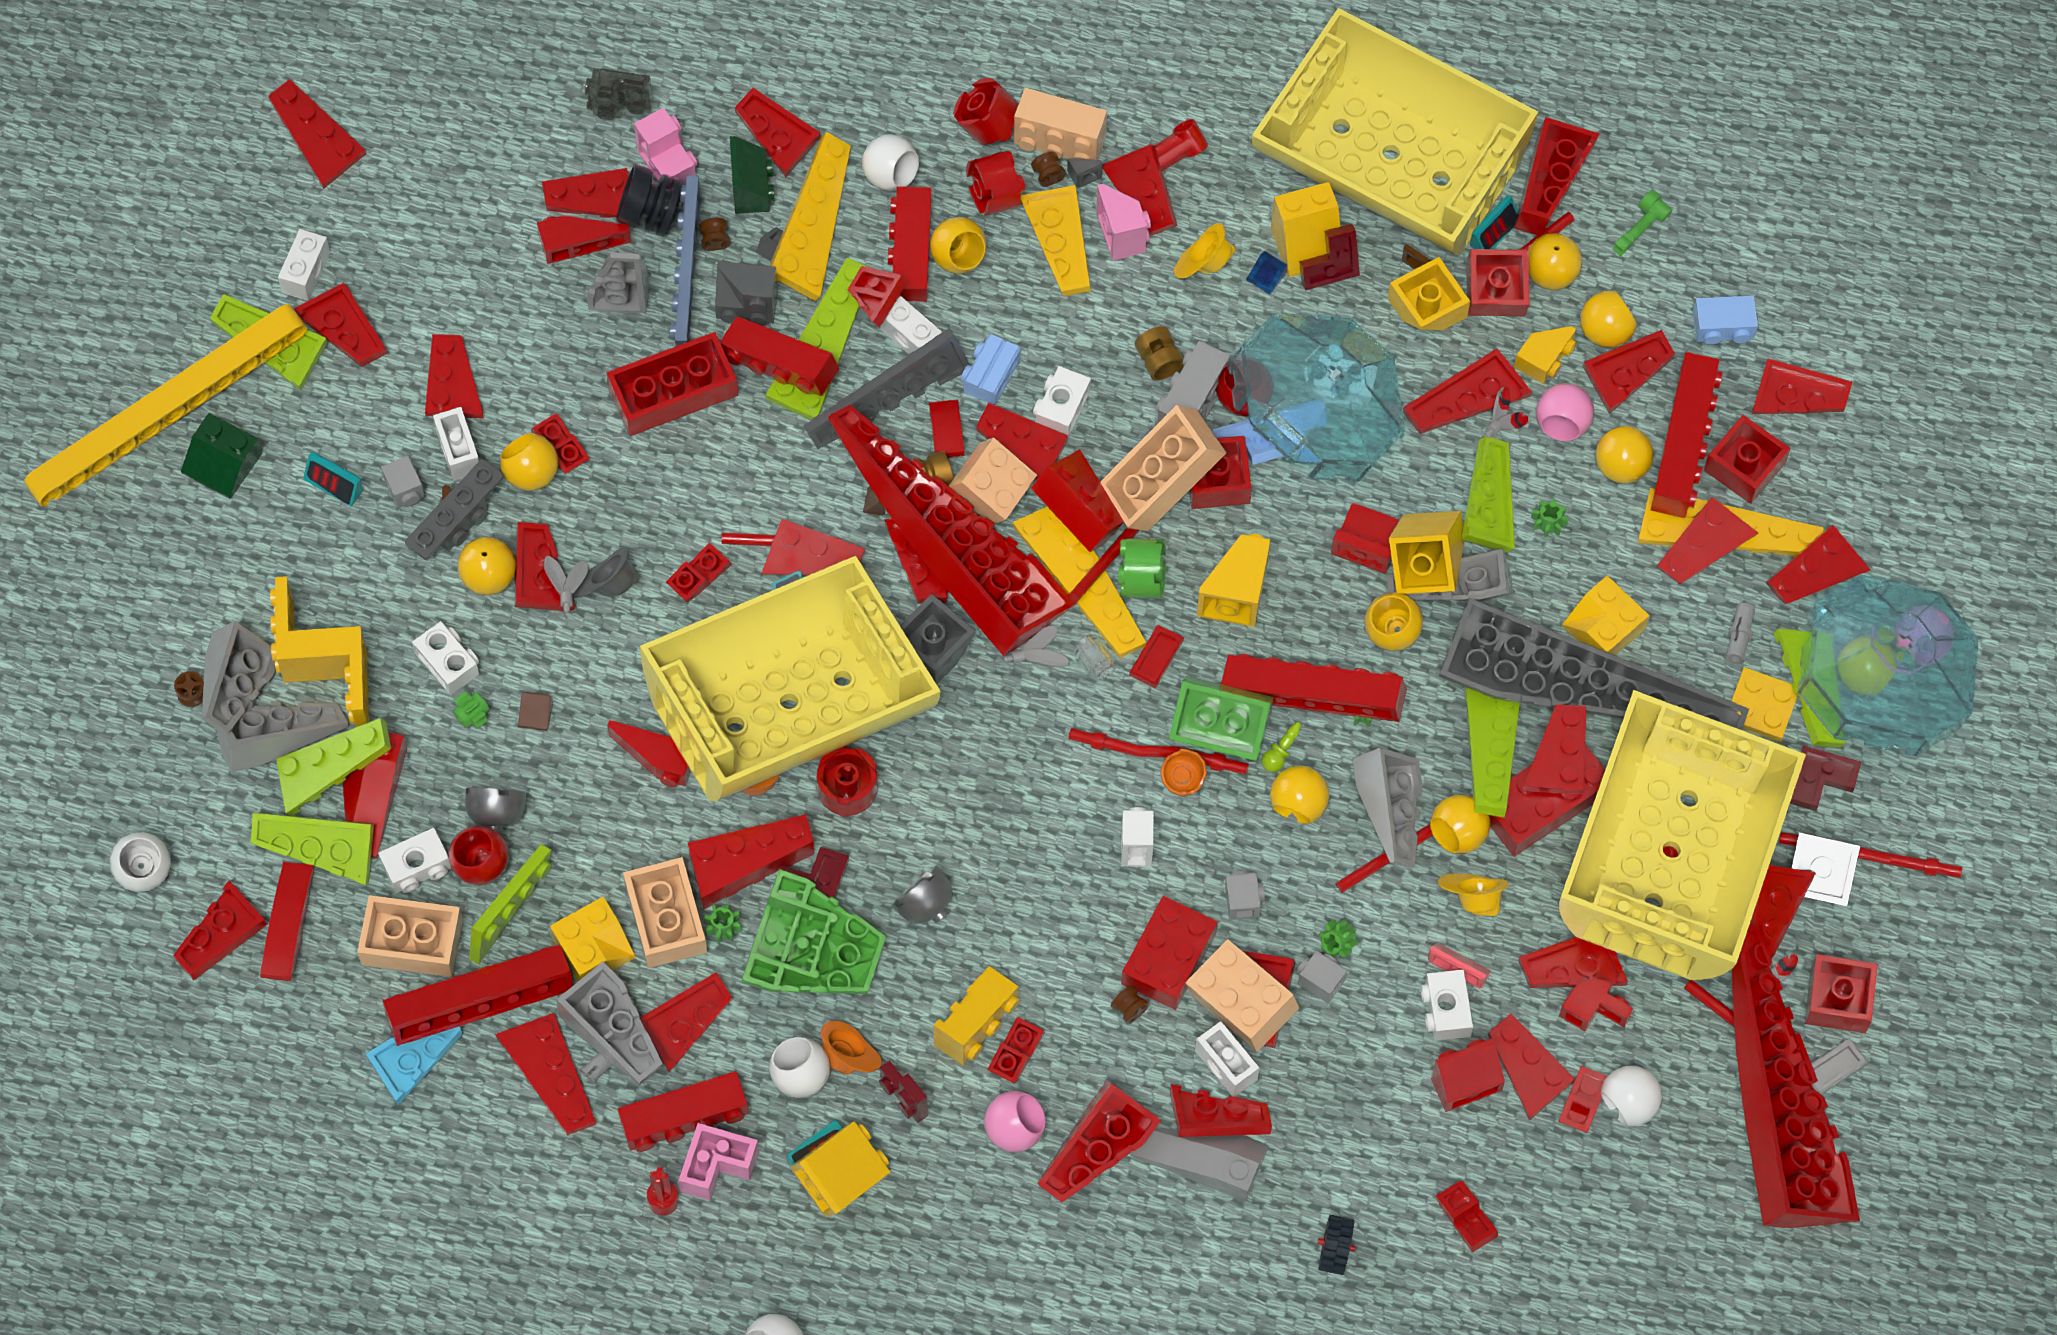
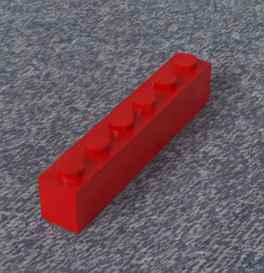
M1685 352L1651 511L1685 518L1688 507L1694 508L1698 491L1692 490L1694 483L1699 484L1703 467L1697 466L1698 460H1704L1708 443L1702 442L1703 436H1709L1713 419L1707 417L1709 411L1714 412L1718 395L1713 394V389H1719L1723 374L1722 371H1717L1720 359Z
M1248 654L1228 655L1221 681L1222 685L1274 697L1272 706L1400 722L1407 692L1403 676L1393 672L1379 674L1371 673L1362 668L1347 670L1331 664L1323 667L1315 666L1305 661H1297L1295 663L1283 662L1275 657L1259 659Z
M560 944L520 957H514L492 966H486L473 972L454 976L435 984L425 985L416 990L397 994L382 1001L386 1020L396 1046L563 994L573 986L570 968Z

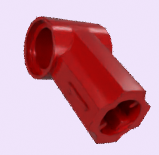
M1188 119L1178 124L1173 129V134L1154 146L1163 171L1184 157H1192L1201 153L1208 147V143L1195 119Z

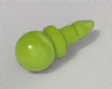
M1296 722L1287 729L1286 734L1279 741V745L1272 743V749L1267 750L1262 755L1261 764L1266 771L1275 773L1284 767L1285 758L1290 756L1287 749L1290 748L1294 739L1299 734L1300 722Z

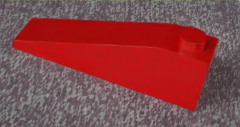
M389 732L391 749L361 770L355 769L342 782L345 821L374 824L371 857L378 858L407 752L404 735Z
M1107 1079L1037 1184L1059 1201L1064 1202L1108 1168H1112L1119 1163L1118 1161L1143 1146L1161 1119Z

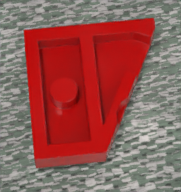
M861 266L847 290L857 300V303L868 315L871 322L880 328L908 281L899 274Z

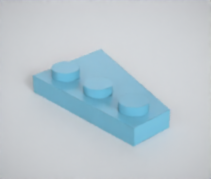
M456 1027L396 1046L394 1038H391L367 1052L366 1057L396 1104L399 1105L463 1034L460 1027Z

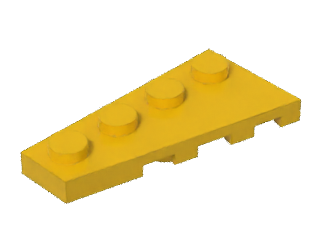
M1076 186L1021 195L1023 207L1062 295L1069 296L1091 292Z

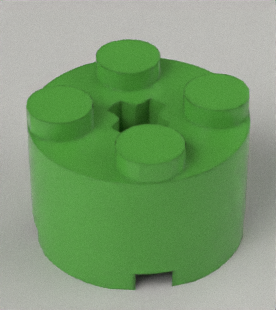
M1122 539L1120 554L1123 557V566H1119L1118 571L1121 596L1126 598L1162 599L1165 589L1166 564H1164V557H1161V555H1166L1165 540Z

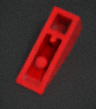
M567 215L551 216L537 222L538 234L547 264L631 243L629 227L624 224Z
M609 720L607 725L609 736L654 777L660 779L662 784L669 787H677L678 785L686 787L691 770L671 737Z

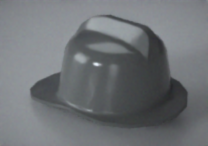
M622 547L606 560L591 568L575 591L574 596L583 597L597 591L604 596L615 597L626 592L639 580L638 572L627 559L629 550Z

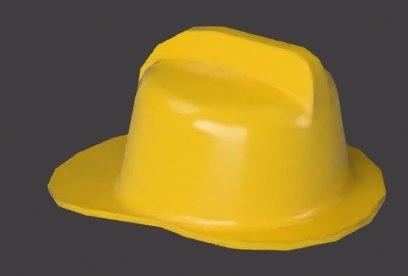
M1220 223L1213 224L1206 229L1196 242L1185 250L1174 267V276L1180 279L1187 278L1197 271L1205 274L1214 273L1225 266L1236 249L1225 237L1224 225Z
M1446 874L1438 879V885L1442 889L1458 894L1465 911L1479 916L1498 915L1502 900V890L1509 886L1508 881L1504 879L1487 878L1475 874Z

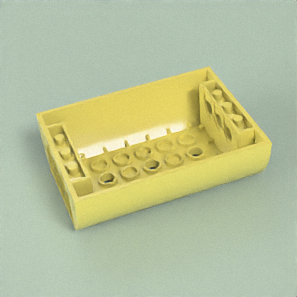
M1337 8L1253 133L1252 146L1255 150L1320 184L1329 182L1333 191L1452 254L1460 255L1469 244L1473 230L1485 219L1517 170L1531 138L1538 111ZM1342 124L1345 125L1349 129V131L1340 134L1337 133L1333 128L1336 125ZM1392 150L1398 154V157L1390 160L1385 158L1383 153ZM1439 176L1444 177L1448 180V184L1439 186L1433 182V179Z
M856 556L640 646L643 672L653 707L707 799L712 802L721 800L930 710L938 704L941 693ZM844 677L850 680V684L839 686L834 681ZM791 700L797 706L792 709H786L781 703ZM732 723H738L743 726V729L738 732H732L727 727Z
M1633 690L1559 901L1560 915L1568 929L1575 937L1689 980L1714 978L1730 971L1737 963L1806 754ZM1689 795L1694 798L1696 805L1686 806L1681 802L1680 797ZM1671 846L1675 848L1678 856L1675 858L1667 857L1663 852V847ZM1645 899H1656L1660 903V907L1646 903Z

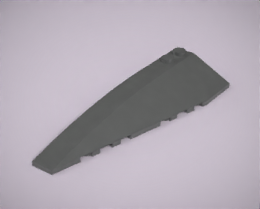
M1469 598L1462 613L1439 677L1495 699L1555 708L1556 704L1586 706V713L1623 719L1633 690L1740 730L1743 728L1749 711L1747 707Z

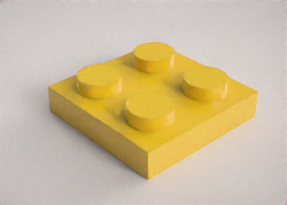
M1744 667L1731 702L1749 708L1743 729L1781 742L1798 695L1794 694L1790 683Z

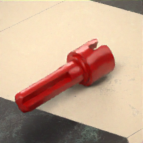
M660 1166L657 1167V1171H651L649 1174L651 1185L647 1190V1201L652 1212L660 1216H666L677 1209L679 1197L676 1186L669 1181L668 1174L664 1173V1168Z

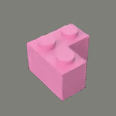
M662 108L634 123L637 151L649 169L653 170V174L658 181L663 174L668 175L667 189H669L674 177L682 179L683 185L686 183L687 175H696L695 167L697 166V161L691 151L686 152L682 147L683 142L679 135L681 126L674 115L669 116L665 108Z
M698 1123L679 1178L680 1192L711 1200L720 1172L750 1180L759 1154L758 1140Z

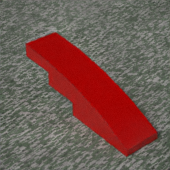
M283 862L268 926L260 978L291 981L303 936V923L309 904L308 894L314 875V865Z

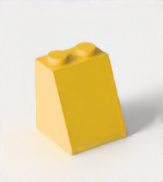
M1329 182L1274 197L1271 232L1289 278L1301 275L1299 261L1327 254L1325 231L1340 227L1339 207Z
M1461 511L1403 514L1389 537L1397 593L1411 594L1456 590L1465 541L1461 540L1463 531Z
M1241 534L1200 586L1197 607L1198 617L1255 627L1268 565L1271 539H1265L1259 534Z
M855 1121L843 1127L790 1166L792 1172L826 1218L840 1212L890 1173V1170L887 1168L889 1161L879 1149L875 1151L869 1142L871 1139L869 1132L862 1124L857 1126Z

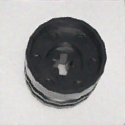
M634 164L622 193L616 222L634 228L642 216L646 218L645 232L649 233L655 221H657L656 235L663 237L668 227L673 223L678 211L682 179L674 177L669 189H667V174H663L656 185L652 183V169Z

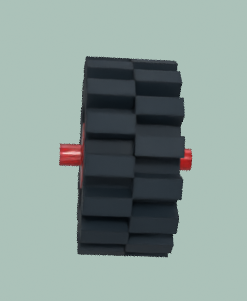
M1329 1215L1324 1239L1318 1238L1317 1244L1322 1245L1318 1270L1344 1275L1349 1252H1354L1356 1247L1351 1245L1354 1219Z

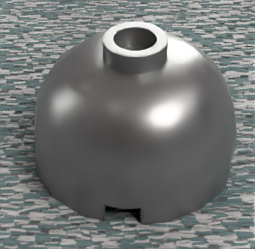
M490 788L465 789L466 812L475 824L487 826L498 833H502L503 827L513 826L524 813L526 791Z
M937 865L932 869L933 875L927 871L905 890L906 895L900 899L901 903L896 899L891 904L905 920L914 924H924L932 919L934 923H937L949 912L946 906L952 899L951 884Z

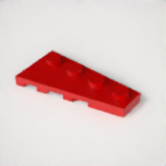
M1498 348L1406 405L1403 408V413L1419 434L1493 410L1497 393L1504 386H1507L1510 390V403L1531 397L1532 391Z
M554 1013L495 1034L497 1040L505 1048L513 1062L526 1077L531 1087L542 1099L567 1136L596 1125L595 1118Z

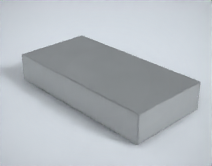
M1850 1038L1811 1063L1818 1079L1812 1087L1822 1095L1868 1065V1061Z

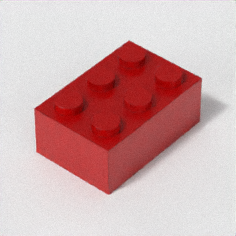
M1162 896L1122 971L1121 984L1126 987L1132 985L1137 989L1138 993L1177 1010L1188 989L1185 982L1198 970L1216 936L1218 921Z

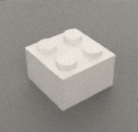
M1800 832L1792 869L1816 873L1805 897L1847 906L1860 845Z

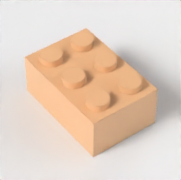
M1025 88L1014 116V144H1017L1026 151H1033L1035 149L1045 153L1055 152L1058 158L1098 160L1106 139L1107 110Z
M683 857L623 872L626 891L648 968L707 953L706 939Z
M369 895L357 952L361 965L452 977L463 924L460 907Z
M1228 939L1185 982L1191 996L1256 1052L1299 1009L1294 995Z

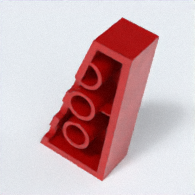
M1545 117L1534 145L1514 224L1515 229L1542 236L1590 155L1600 133Z
M804 814L688 842L689 857L703 910L724 898L727 899L753 883L756 884L764 880L765 877L779 871L781 865L790 867L814 855V842L807 815Z

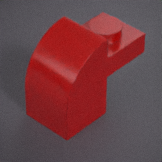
M1589 979L1574 987L1562 1005L1559 1017L1585 1032L1597 1013L1625 1028L1634 1008L1630 1007L1624 998L1609 994L1612 982L1604 979Z

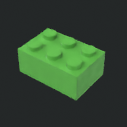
M1186 676L1181 684L1169 739L1257 761L1261 754L1274 697Z

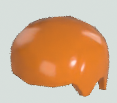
M1180 749L1164 760L1160 774L1163 785L1170 793L1179 796H1189L1196 793L1203 786L1207 777L1205 761L1197 752Z

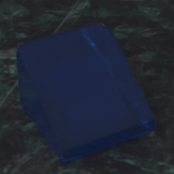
M1263 251L1246 280L1271 295L1285 277L1287 264L1268 252Z

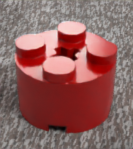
M980 79L972 84L975 87L969 93L964 91L960 95L954 107V118L980 145L992 144L998 140L1004 142L1013 133L1014 116L1019 103L994 79Z
M1010 151L998 152L968 161L966 176H972L973 185L968 187L980 214L984 213V216H988L1021 205L1020 192L1025 191V183L1023 177L1020 174H1016L1014 158Z
M841 747L825 754L821 758L816 779L818 796L822 804L829 811L842 817L856 815L868 809L874 802L878 792L876 765L871 756L859 748Z

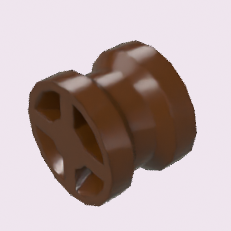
M1055 152L1043 153L1031 163L1033 171L1039 175L1038 181L1042 187L1056 184L1066 176L1063 166L1058 164L1059 158Z
M718 217L708 218L699 224L700 234L703 235L701 243L704 250L715 251L729 247L730 238L726 234L728 226L725 219Z
M194 671L181 673L174 682V689L180 703L187 707H195L203 702V678Z
M1132 985L1120 992L1111 1003L1112 1009L1119 1011L1123 1015V1020L1126 1024L1134 1022L1145 1013L1150 1005L1146 999L1140 998L1137 995V989Z

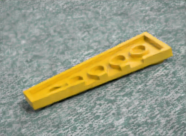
M828 132L822 135L769 265L776 267L778 281L813 300H817L822 292L851 145Z
M1650 488L1638 543L1673 546L1708 501L1696 498L1694 508L1688 507L1685 518L1650 510L1655 491L1654 488ZM1723 505L1759 533L1735 550L1796 556L1815 540L1824 529L1815 525Z
M1047 506L1013 522L1014 530L1032 552L1039 557L1045 568L1057 579L1068 595L1099 560L1095 551L1089 552ZM1105 570L1076 604L1116 655L1122 658L1145 647L1146 641Z

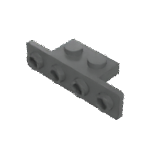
M481 459L405 540L406 546L424 560H428L440 546L447 551H450L454 546H460L466 540L471 527L474 524L476 526L480 525L486 518L488 509L485 498L503 480V474Z

